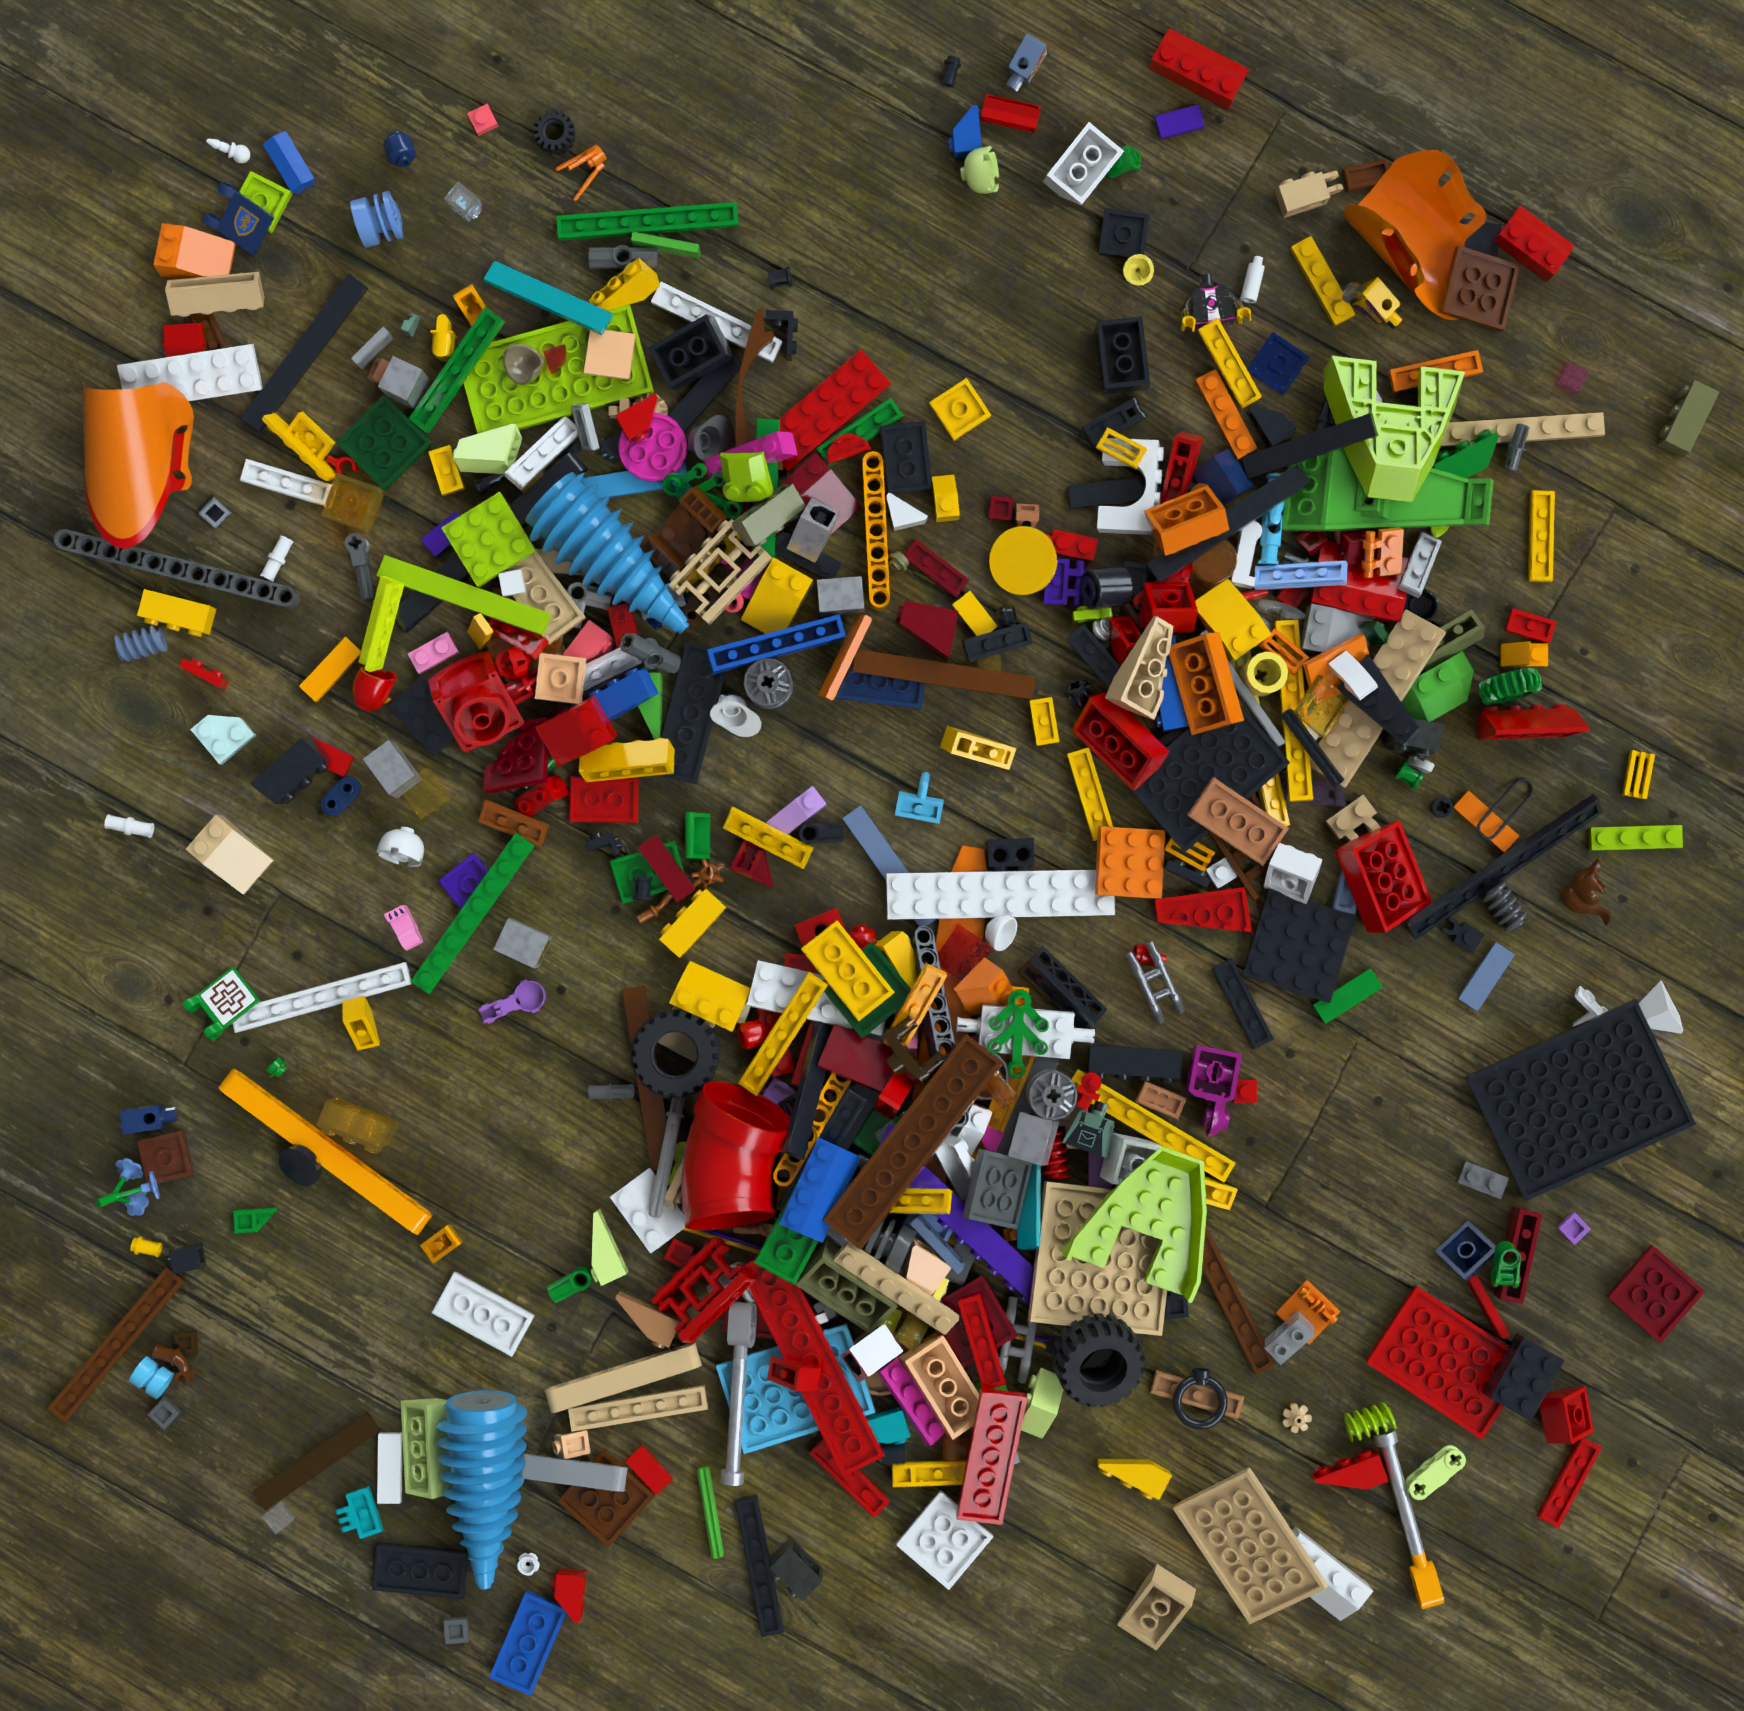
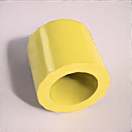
M1263 652L1251 657L1243 664L1240 670V678L1253 696L1262 697L1278 691L1284 686L1288 676L1285 661L1281 656L1272 652ZM1257 670L1260 673H1265L1266 676L1263 677L1264 682H1262L1260 679H1255V676L1257 675Z

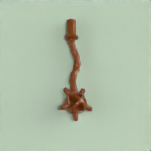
M702 859L703 865L699 868V871L691 874L692 877H698L692 885L696 888L703 882L702 888L706 889L708 884L716 881L723 882V878L719 876V870L725 867V865L721 863L716 866L713 863H707L706 859ZM670 892L662 898L658 905H650L649 909L637 915L641 924L653 916H658V912L673 897Z

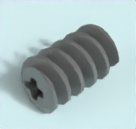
M1503 881L1486 892L1483 902H1492L1488 909H1497L1493 916L1494 918L1502 917L1498 924H1507V927L1504 929L1506 933L1522 927L1531 919L1523 920L1527 913L1525 911L1518 912L1522 906L1520 903L1513 905L1517 898L1515 896L1508 897L1511 890L1510 888L1503 889L1506 885V882Z

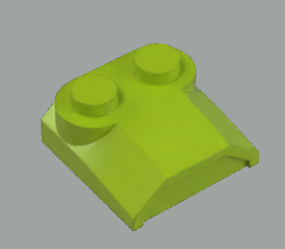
M760 451V453L720 454L725 480L723 494L728 500L734 502H758L772 496L774 490L764 451Z

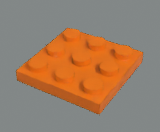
M1099 826L1095 895L1162 899L1165 830Z

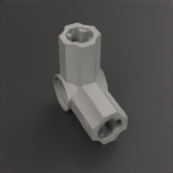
M575 582L567 590L583 614L586 605L608 610L607 608L611 607L613 594L608 592L602 596H597L598 587L583 586L582 583ZM576 587L584 589V596L581 599H574L572 596V591ZM582 621L579 624H577L574 628L581 629Z

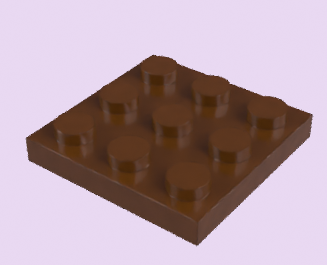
M1460 245L1455 247L1439 313L1498 332L1504 331L1520 265Z
M606 1448L592 1461L594 1463L625 1467ZM628 1469L624 1492L571 1485L557 1502L609 1548L652 1500L655 1494Z

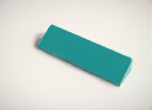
M1034 1163L1017 1229V1248L1023 1250H1034L1041 1245V1165Z

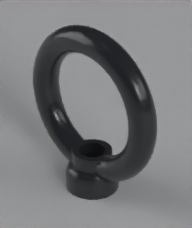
M1192 1368V1376L1182 1380L1175 1389L1173 1395L1174 1412L1184 1425L1192 1429L1204 1430L1215 1426L1222 1420L1227 1410L1228 1399L1226 1391L1218 1380L1210 1376V1369ZM1194 1384L1208 1385L1215 1390L1218 1396V1408L1214 1415L1206 1420L1192 1419L1183 1410V1394L1187 1388Z

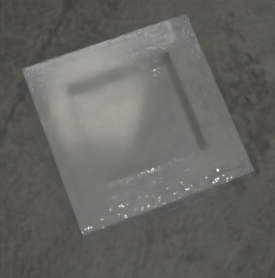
M282 1500L262 1516L275 1535L296 1519Z

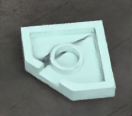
M207 715L190 729L221 765L256 737V734L246 722L238 717Z

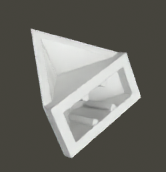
M1661 980L1643 998L1639 1006L1650 1029L1682 1034L1683 1027L1680 1015Z

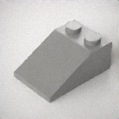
M1311 604L1306 609L1300 640L1301 651L1319 655L1360 633L1363 635L1359 629L1360 625L1365 621L1374 620L1336 608ZM1366 639L1367 647L1369 650L1370 642Z

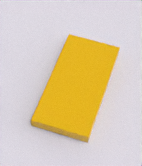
M835 921L801 948L802 952L858 1022L895 993L838 921Z

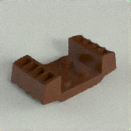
M698 486L690 488L679 500L681 504L655 534L647 536L640 545L644 553L654 550L650 559L658 567L662 566L661 570L669 578L677 570L681 572L687 566L685 564L686 560L694 553L697 555L703 549L701 547L703 542L709 537L713 539L718 533L717 528L725 520L729 519L722 509Z

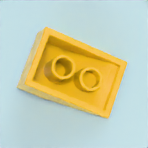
M773 557L741 620L764 634L789 628L814 584L813 579Z
M1228 578L1195 600L1198 609L1197 616L1208 633L1220 632L1228 661L1238 659L1272 635L1260 615Z

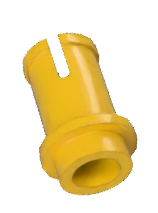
M139 1236L133 1239L130 1250L136 1255L143 1253L159 1257L163 1244L143 1240V1237Z

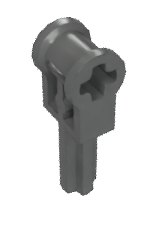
M351 533L345 539V547L350 552L352 565L356 569L362 600H371L375 598L369 570L371 567L368 555L370 544L361 534ZM357 540L362 543L358 545V549L353 547L357 545Z

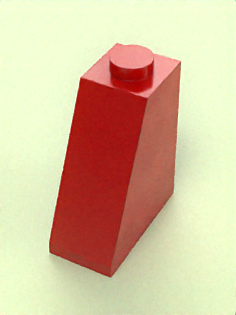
M908 1069L900 1075L894 1072L878 1097L873 1109L893 1121L918 1078Z

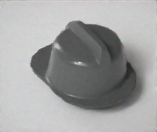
M723 415L711 417L704 424L696 426L691 430L688 437L687 450L692 451L703 462H705V459L718 455L731 442L733 437L732 423Z

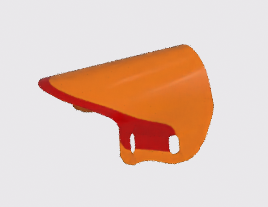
M1422 150L1396 159L1374 188L1358 205H1346L1343 217L1430 311L1444 319L1455 320L1457 318L1439 313L1454 250L1459 245L1464 247L1466 239L1485 223L1486 213L1483 207L1471 197L1458 166L1450 156L1438 150ZM1446 171H1450V180L1441 187L1438 183L1440 177ZM1467 213L1475 214V217L1468 224L1459 223Z
M162 382L142 388L121 390L90 389L83 384L84 485L87 505L92 520L101 536L117 548H131L144 540L157 523L169 495L174 491L188 490L192 483V475L188 467V456L193 430V410L183 393L169 383ZM188 425L184 433H176L180 426ZM173 471H181L186 478L177 479Z

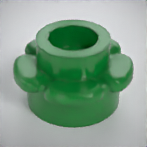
M277 1057L265 1070L270 1074V1078L274 1075L278 1078L286 1070L287 1067L284 1065L286 1060H281Z

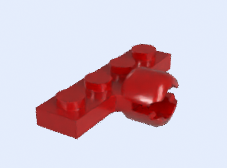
M756 1008L757 1019L741 1023L738 1026V1036L744 1049L761 1047L780 1018L781 1013ZM789 1047L770 1075L771 1077L794 1072Z

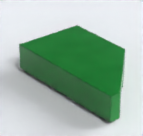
M277 1207L234 1210V1234L260 1231L275 1214Z

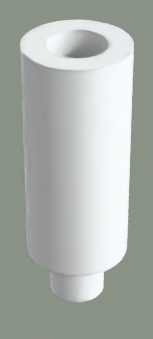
M1254 256L1253 263L1248 264L1240 300L1243 302L1256 303L1265 268L1262 265L1263 258L1260 256Z

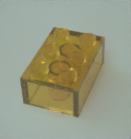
M335 1097L326 1100L316 1126L322 1128L321 1132L329 1136L337 1134L343 1137L342 1140L352 1145H356L357 1142L364 1145V1150L377 1154L378 1151L382 1152L390 1148L400 1122Z

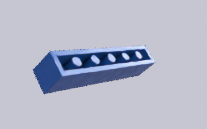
M840 614L711 648L706 651V656L711 674L715 675L752 665L761 659H774L841 641L846 635Z

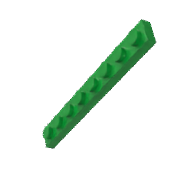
M737 202L556 216L559 241L632 235V232L654 234L739 227Z
M517 832L410 982L428 994L432 992L535 847L533 843Z

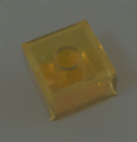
M336 473L321 516L328 521L370 535L385 492L377 486Z

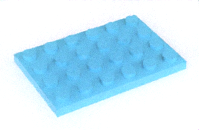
M845 1323L823 1330L865 1415L875 1413L866 1380L864 1379L858 1383L840 1357V1355L854 1346L848 1324ZM778 1345L747 1354L741 1443L744 1454L819 1431L800 1391H794L767 1380L771 1356L784 1358ZM733 1359L716 1365L729 1409Z

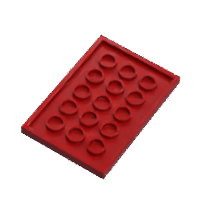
M1414 1285L1365 1362L1481 1440L1504 1407L1490 1399L1483 1392L1507 1351L1508 1346Z

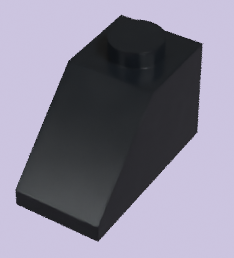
M1254 405L1246 412L1267 449L1286 442L1296 434L1295 423L1290 417L1287 418L1285 413Z

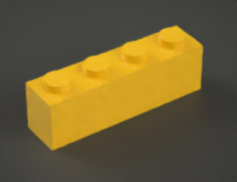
M656 738L650 741L635 740L630 743L614 742L581 756L579 773L585 782L674 774L675 749L669 739Z

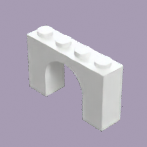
M1108 438L1136 454L1140 452L1118 439ZM1131 439L1148 449L1137 468L1146 479L1145 492L1136 503L1130 506H1099L1097 521L1099 533L1153 535L1144 511L1160 504V492H1157V483L1161 484L1162 470H1158L1159 461H1163L1164 447H1160L1159 440ZM1106 443L1103 444V446L1111 449L1112 451L1128 458L1133 462L1135 461L1133 457L1115 449L1114 447ZM1103 453L1102 462L1105 466H1128Z

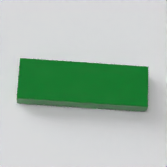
M1371 968L1334 990L1330 1003L1318 1000L1312 1006L1322 1022L1327 1024L1383 987Z

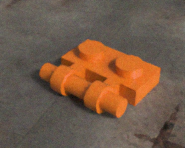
M1400 527L1378 529V538L1376 539L1374 531L1366 532V539L1363 540L1365 559L1362 560L1365 578H1372L1373 569L1375 568L1376 574L1379 576L1401 574L1404 529ZM1377 548V558H1374V549Z

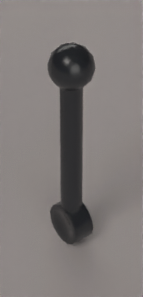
M575 443L571 448L563 450L556 458L566 455L571 451L578 453L582 450V447L579 443Z

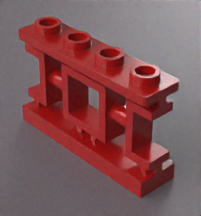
M714 1237L708 1239L703 1244V1249L698 1254L692 1255L687 1260L688 1264L683 1269L676 1271L671 1276L672 1280L667 1285L660 1287L655 1292L656 1296L651 1300L659 1306L658 1309L660 1311L667 1312L672 1307L682 1321L674 1329L676 1332H679L677 1336L684 1343H693L756 1281V1278L752 1273H748L744 1266L737 1265L732 1270L722 1256L730 1248L728 1245H725L726 1242L722 1238ZM711 1257L718 1264V1267L713 1272L704 1265ZM724 1273L729 1280H733L726 1288L718 1281ZM704 1276L714 1289L700 1301L691 1290V1287ZM679 1289L686 1296L681 1303L675 1297H672ZM692 1305L700 1312L693 1320L686 1312Z

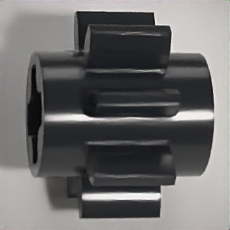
M1074 679L1067 685L1068 691L1064 692V695L1072 707L1075 704L1078 707L1086 706L1091 697L1090 695L1094 691L1086 679L1083 682L1080 679Z

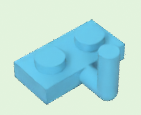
M923 772L921 774L917 794L899 791L895 811L896 816L940 823L944 800L926 796L930 778L929 773Z

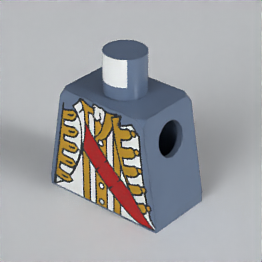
M1028 33L1025 35L1008 67L1011 76L1006 86L1009 89L1017 92L1023 82L1027 85L1030 84L1047 55L1046 44ZM1021 66H1027L1026 69H1020Z

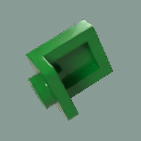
M1128 145L1121 147L1124 152L1107 172L1109 178H1115L1131 170H1141V156L1138 150Z

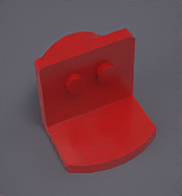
M490 651L477 653L458 660L428 680L433 702L463 752H469L479 746L492 744L501 739L504 734L524 724L521 713L498 674L495 660Z

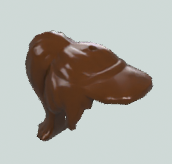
M1598 857L1590 866L1580 870L1574 876L1571 885L1567 886L1562 892V901L1569 910L1579 914H1597L1601 916L1604 924L1608 925L1611 921V912L1598 904L1597 891L1601 894L1605 893L1603 889L1605 885L1596 874L1599 872L1602 859Z

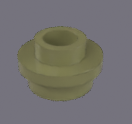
M896 551L888 556V565L893 571L904 573L907 570L909 561L902 553Z

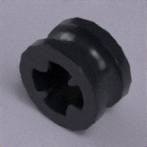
M1446 797L1436 798L1431 803L1430 809L1435 817H1447L1453 812V803ZM1438 802L1447 805V809H1444L1446 811L1444 814L1442 811H1437L1436 807L1440 806Z

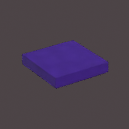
M472 853L438 881L457 906L462 909L489 870L476 853Z

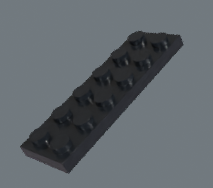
M686 642L662 738L669 739L675 749L674 774L660 776L697 785L714 722L710 717V710L719 701L726 672L715 675L711 674L706 656V651L711 649V647Z

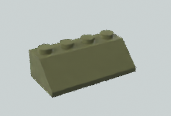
M826 1240L813 1253L797 1280L796 1286L871 1334L897 1308L898 1304L834 1262V1255L840 1249Z

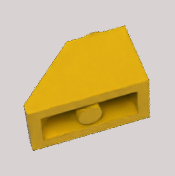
M955 476L932 477L936 522L959 520L960 513Z
M361 996L342 1001L343 1022L357 1051L379 1046L380 1041L373 1013L366 997Z

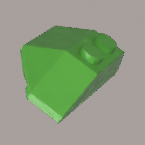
M1463 651L1417 677L1402 700L1403 705L1412 718L1431 722L1468 701L1474 670Z

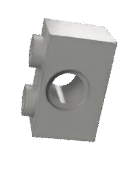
M1297 1310L1265 1338V1350L1282 1365L1315 1336L1313 1324Z

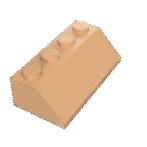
M943 1335L920 1343L899 1357L946 1435L951 1439H955L974 1425L979 1393Z

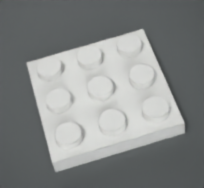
M940 1490L900 1537L896 1545L949 1590L990 1542L993 1534L979 1522L957 1520L958 1504Z

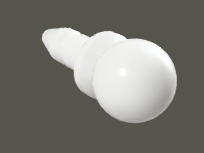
M217 139L206 140L213 148L228 153V158L233 157L238 163H246L250 159V151L244 145L236 146L232 142L230 146Z

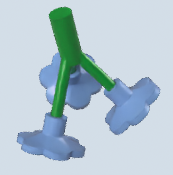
M130 1159L117 1160L115 1165L118 1168V1173L121 1174L119 1177L120 1181L113 1193L96 1199V1205L101 1208L115 1201L125 1202L127 1213L130 1216H141L149 1204V1199L146 1197L147 1192H153L156 1199H160L153 1171L150 1172L148 1183L119 1193L124 1182H127L129 1179L141 1178L143 1172L141 1171L142 1167L137 1163H133Z

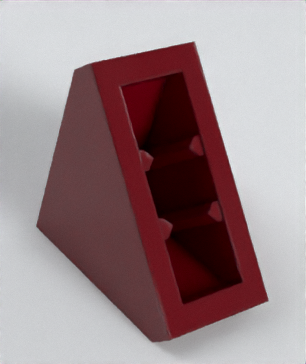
M744 839L730 870L774 888L765 849Z

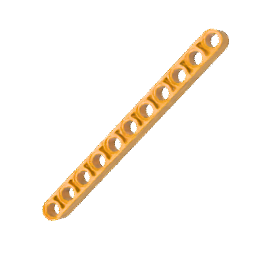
M232 1069L218 1087L221 1092L291 1144H299L310 1149L317 1156L316 1161L321 1163V1166L412 1233L419 1235L431 1219L432 1214L426 1208L240 1071Z

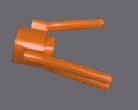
M596 144L555 168L556 171L566 167L572 170L584 162L589 168L595 167L574 196V201L579 199L598 172L605 167L602 162L607 158Z

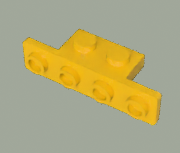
M299 412L290 426L276 413L263 416L262 421L267 424V428L276 433L287 447L293 449L299 455L301 461L315 470L319 478L330 481L339 476L337 471L324 460L335 442L304 412Z

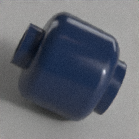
M395 131L390 133L385 139L383 146L388 162L391 165L402 168L409 166L416 157L411 137L403 132Z

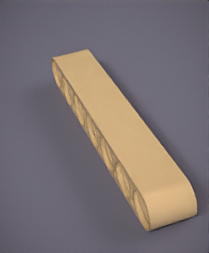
M693 1342L561 1383L544 1391L551 1413H556L698 1368L702 1363L696 1343Z

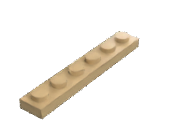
M849 1241L834 1255V1262L945 1335L959 1321V1314L863 1250H859Z
M705 1385L579 1405L569 1408L568 1412L571 1431L573 1432L707 1410L708 1402Z

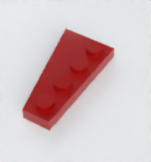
M1245 887L1154 900L1158 923L1252 932Z

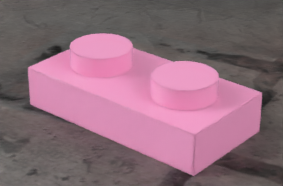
M446 632L408 653V656L418 674H422L460 652L450 634Z

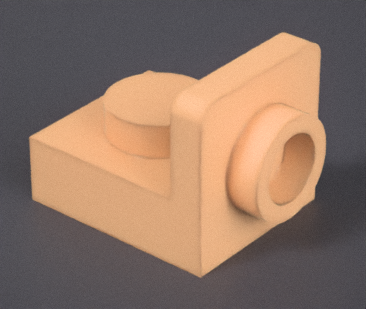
M587 1430L554 1435L555 1441H553L552 1447L554 1454L558 1458L565 1460L591 1453Z

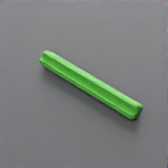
M700 1467L697 1470L710 1552L712 1559H718L723 1557L724 1551L710 1468Z

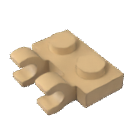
M1364 794L1325 821L1338 840L1345 837L1348 842L1359 837L1353 829L1362 823L1368 832L1380 828L1379 824L1372 818L1377 812Z

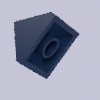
M1230 449L1213 456L1195 470L1192 476L1197 484L1204 483L1208 485L1223 506L1254 487V484L1247 478V474Z
M1466 1221L1435 1252L1459 1278L1467 1281L1494 1256L1496 1246L1470 1221Z

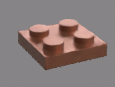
M185 1130L137 1141L146 1183L149 1182L151 1171L154 1173L157 1184L194 1175Z

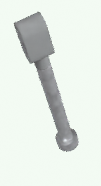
M736 1301L730 1306L728 1315L727 1343L734 1346L727 1461L726 1469L721 1470V1483L731 1486L744 1483V1471L740 1469L747 1350L752 1348L755 1343L757 1305Z

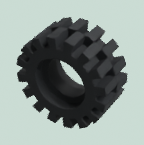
M552 109V113H549V110H546L545 115L540 114L538 116L539 120L536 119L534 122V137L542 151L545 153L548 151L550 155H553V152H556V155H561L560 151L566 153L568 152V147L572 148V141L575 142L576 139L575 128L570 117L565 115L563 111L560 110L558 113L556 109ZM551 125H559L563 129L562 136L557 140H551L546 136V131Z

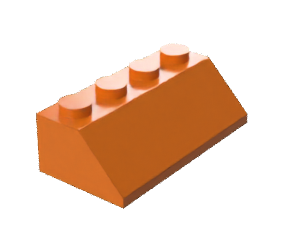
M1220 632L1204 634L1171 645L1169 656L1191 734L1195 735L1244 721Z

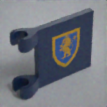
M220 183L217 191L231 198L221 220L215 214L209 213L203 216L202 222L216 229L255 256L275 217L238 192L230 183Z

